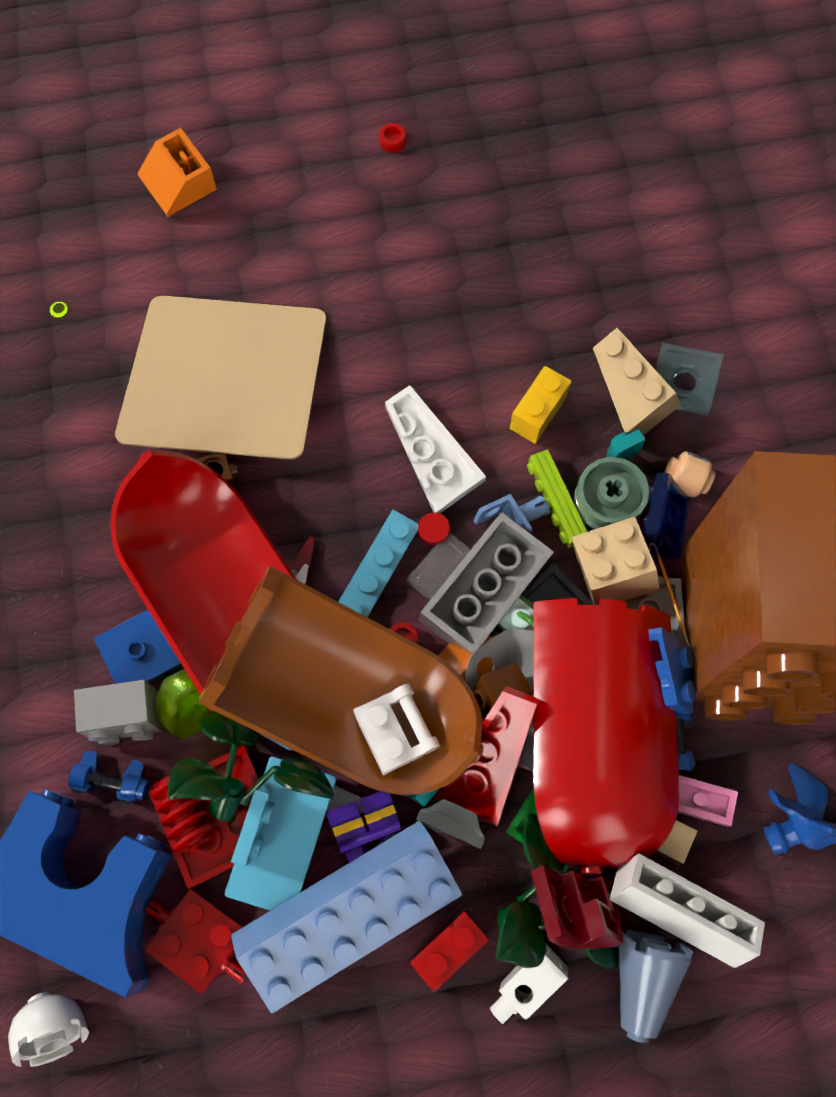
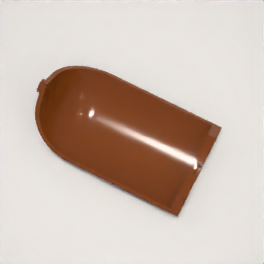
M269 566L248 601L250 605L242 620L236 622L224 645L227 648L219 665L215 664L198 701L199 704L367 787L386 793L414 795L440 789L458 778L470 764L477 763L483 752V745L481 744L482 717L479 705L467 683L454 668L433 652L272 566ZM409 683L414 692L412 698L431 736H436L440 747L383 775L353 714V709ZM400 702L391 706L410 747L412 748L420 744Z

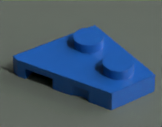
M662 627L650 629V641L655 640L659 643L663 660L657 661L655 664L661 681L665 706L679 714L693 713L696 688L692 682L691 668L694 667L695 657L691 647Z

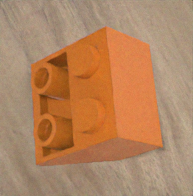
M182 128L155 141L137 173L167 217L217 190L211 167Z

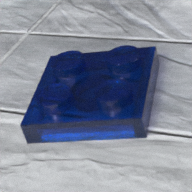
M656 473L655 483L651 486L649 492L651 505L649 515H646L644 519V531L667 558L680 559L690 500L669 473Z

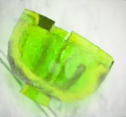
M185 670L167 677L162 682L155 700L157 718L171 734H175L182 739L194 736L202 731L200 728L201 719L205 714L211 713L209 708L198 703L201 695Z

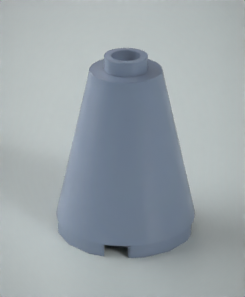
M627 930L626 934L623 932V944L619 946L621 1027L627 1031L628 1038L637 1042L648 1043L649 1038L654 1039L659 1035L691 964L693 951L679 942H676L675 948H672L670 944L664 942L665 937Z

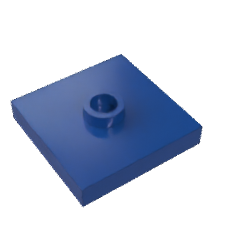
M149 610L93 638L115 684L145 680L150 684L182 667V664Z

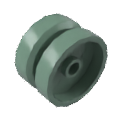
M606 457L597 459L587 466L579 478L573 495V503L586 530L589 532L632 517L638 520L648 503V482L646 476L637 465L623 458Z

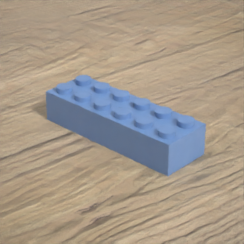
M419 820L231 934L235 956L272 1014L462 896V893L434 841Z

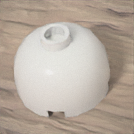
M48 992L39 993L28 1000V1004L20 1009L11 1023L8 1041L12 1062L16 1066L21 1067L20 1060H29L30 1066L34 1067L53 1062L74 1051L73 1046L69 1044L77 1041L79 1038H81L83 1043L89 1034L85 1017L78 1004L69 997L58 994L50 995Z

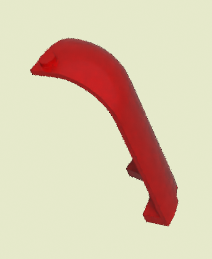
M148 450L139 457L138 463L129 471L120 484L111 512V537L116 556L201 695L215 664L219 665L227 648L224 645L236 622L242 620L250 605L248 601L269 566L294 579L296 577L239 493L223 477L202 462L176 452Z
M577 598L533 602L534 697L540 699L534 717V795L539 824L549 849L561 863L580 868L582 875H603L602 869L619 868L638 853L646 858L654 854L668 838L677 818L680 792L675 711L665 706L661 681L655 662L663 660L660 645L655 640L650 641L649 638L650 629L662 627L671 633V616L646 605L641 606L640 610L626 608V601L600 599L599 605H578Z

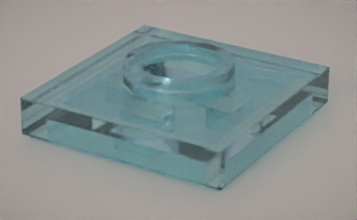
M662 343L656 371L676 392L681 403L677 408L678 410L709 416L723 354ZM682 372L691 373L696 379L695 388L692 391L676 389L673 384L675 376Z

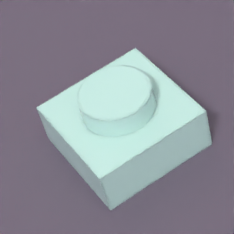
M518 598L497 626L503 631L511 629L534 631L533 626L517 616V612L522 611L533 617V609Z

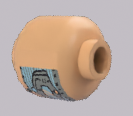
M687 451L681 453L677 458L672 457L665 469V474L669 476V488L693 498L701 493L706 494L715 478V471L712 470V464L709 460Z

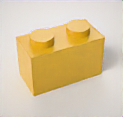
M544 366L513 411L509 429L536 444L567 398L571 380Z

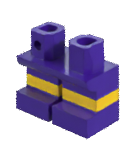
M380 791L359 799L369 827L368 832L356 801L326 812L342 854L347 855L349 862L367 853V845L377 841L382 844L402 831L390 793Z

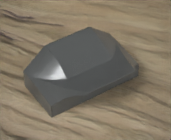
M445 799L432 806L420 809L416 818V822L420 820L423 826L480 851L485 841L477 814Z

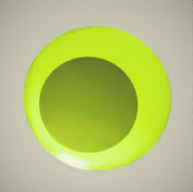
M55 302L50 307V313L54 317H62L68 310L67 305L63 302Z

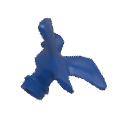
M793 762L790 763L788 770L797 794V802L786 799L772 789L769 790L773 803L785 811L789 819L780 824L772 822L770 826L763 828L774 855L786 854L789 848L796 844H803L807 848L820 850L831 844H836V823L823 821L824 811L828 802L827 787L804 768Z

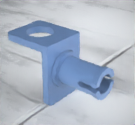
M509 494L481 507L473 521L477 525L502 512L531 534L532 527L529 522L548 515L550 510L547 502L540 505V503L545 501V498L542 496H538L536 499L518 506L512 495Z

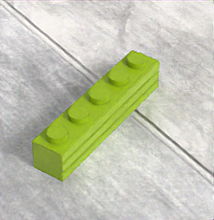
M547 449L531 455L527 468L530 475H534L536 479L535 485L537 490L542 492L545 498L544 503L547 502L552 513V522L560 530L559 536L562 543H566L569 549L574 547L572 537L586 533L587 530Z

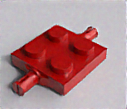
M189 889L181 902L170 911L157 902L156 899L149 903L160 913H157L149 906L146 907L144 912L161 924L156 936L145 949V952L202 995H204L214 979L224 972L238 981L240 985L244 982L245 978L235 972L236 969L247 977L241 965L233 959L235 951L231 934L242 928L240 925L191 889Z

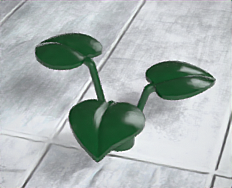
M217 713L205 714L201 719L200 728L209 738L231 744L225 775L223 776L221 772H215L213 766L205 761L183 759L175 764L168 779L169 800L179 798L210 800L209 813L221 821L234 820L240 804L248 805L254 791L259 790L273 775L274 780L278 784L292 791L332 800L334 797L333 789L324 772L313 763L297 758L282 759L280 767L272 766L245 793L243 783L231 777L238 744L254 745L257 739V732Z
M534 813L527 814L528 820L523 832V848L528 862L534 869L544 865L556 874L563 873L565 864L561 863L549 849L541 831L538 815ZM534 885L523 895L517 896L516 902L501 909L498 913L497 919L500 932L495 957L497 961L513 963L520 967L531 969L541 965L544 960L545 938L541 929H546L545 924L541 922V913L538 906L528 902V899L536 893ZM619 946L593 949L584 948L588 957L598 966L605 969H616L619 967Z

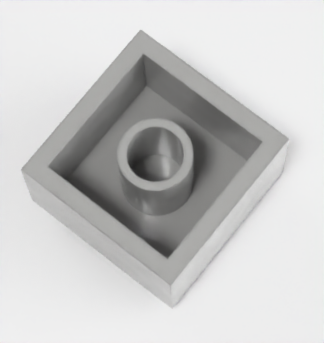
M145 680L74 690L76 732L87 737L89 741L98 742L99 746L119 744V739L132 737L134 741L149 740L153 738V733L163 732L160 692Z

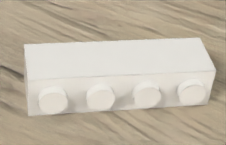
M639 853L627 863L617 868L609 900L734 968L760 956L765 922Z

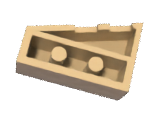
M618 328L593 347L624 432L630 434L639 429L642 435H645L681 405L676 392Z

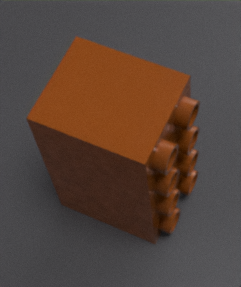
M754 451L681 550L684 624L686 636L695 657L694 667L691 668L692 682L696 688V699L693 703L704 704L705 718L719 721L744 720L748 718L747 709L769 707L773 708V721L775 723L802 725L816 723L817 713L836 712V455Z

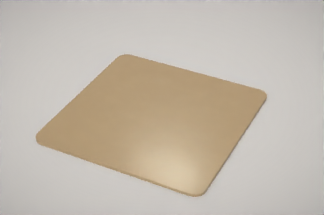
M174 296L155 297L151 300L116 427L115 437L117 441L123 445L291 460L300 457L304 451L326 324L325 313L316 308Z

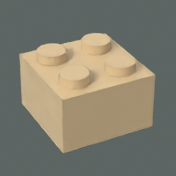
M635 517L572 537L576 557L594 605H599L600 599L626 601L660 590L656 566Z

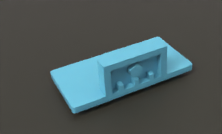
M270 757L265 773L272 766L280 767L282 759ZM324 773L333 789L336 777ZM274 775L259 790H255L231 860L234 866L225 890V896L271 911L301 893L330 799L287 789L274 780Z

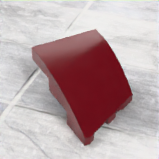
M544 865L531 870L550 942L565 947L585 949L617 947L623 944L621 911L613 901L609 900L613 882L604 876L589 881L575 871L560 876Z

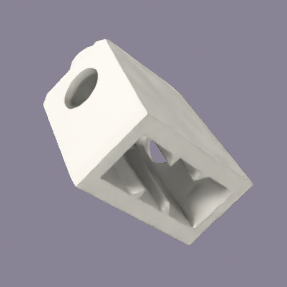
M545 943V957L541 965L531 969L516 965L502 980L499 989L502 996L490 1007L491 1012L503 1025H506L517 1013L525 1020L528 1019L568 979V966ZM520 985H527L532 990L524 993L518 987Z

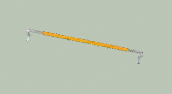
M651 543V544H650V547H649V552L651 551V546L654 545L655 550H656V553H657V556H658L657 558H658V561H659V564H660V567H661V570H662V573H663V576H664V579H665V582H666V585H667V588H668V591H669V594H670V597H671V600H672V603H673V606H674V609H675V612H676V615H677V618H678V621H679L681 630H682V632H683V635L685 636L687 645H689V642H688V639H687V636H686L687 634H686V631H685V628H684V625H683V622H682V619H681V616H680V613H679V610H678V607H677V604H676V601H675V598H674V595H673V592H672V589H671V586H670V583H669L667 574H666V572H665V569H664V566H663L661 557L659 556V553H658L656 544H655V543Z

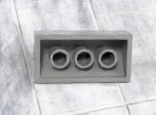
M501 512L420 612L418 621L444 641L470 654L475 653L547 562L553 551Z

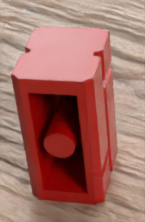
M463 911L410 960V964L432 991L435 992L489 940Z

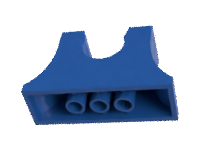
M44 788L40 794L29 790L0 840V936L125 998L144 992L150 980L144 963L142 949L143 927L146 917L144 911L149 906L152 895L172 854L163 850L166 845L164 842L151 836H145L138 833L136 838L124 836L107 855L105 866L100 875L89 885L79 888L66 875L64 853L68 843L76 835L82 811L72 807L73 799L58 792Z

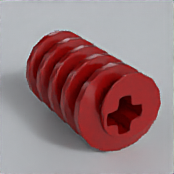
M168 776L152 786L156 789L152 792L151 797L154 801H161L156 808L159 814L168 813L162 819V825L164 827L174 826L167 833L169 840H179L172 847V851L174 853H182L211 840L213 837H207L206 833L213 827V823L201 824L200 822L208 814L207 810L196 811L195 809L202 800L193 798L169 800Z

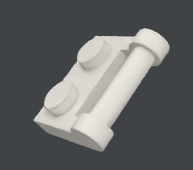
M409 683L353 709V714L383 775L440 747L436 736H431L412 698L414 692ZM399 702L420 743L412 748L391 706Z

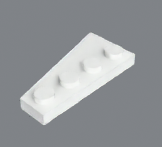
M410 385L385 402L386 410L434 513L443 512L485 482L486 476Z

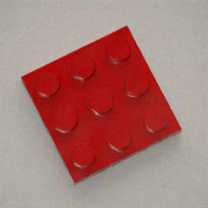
M242 746L237 749L231 777L243 783V789L246 793L260 778L247 748ZM230 752L208 762L213 766L215 772H221L223 776L225 775ZM156 788L149 790L150 796ZM252 797L248 805L240 804L237 814L232 821H221L214 818L208 811L211 803L210 800H202L195 807L196 811H208V814L200 822L201 824L213 823V827L206 833L207 837L213 838L182 853L173 852L187 889H192L233 868L234 863L231 860ZM152 799L153 804H154L155 809H156V808H157V805H158L161 801H154V800ZM157 812V814H158L159 819H160L161 822H162V819H163L168 813H166V814H159V813ZM163 826V829H164V831H165L166 836H167V833H168L174 826H172V827H164V826ZM168 839L171 849L179 840Z

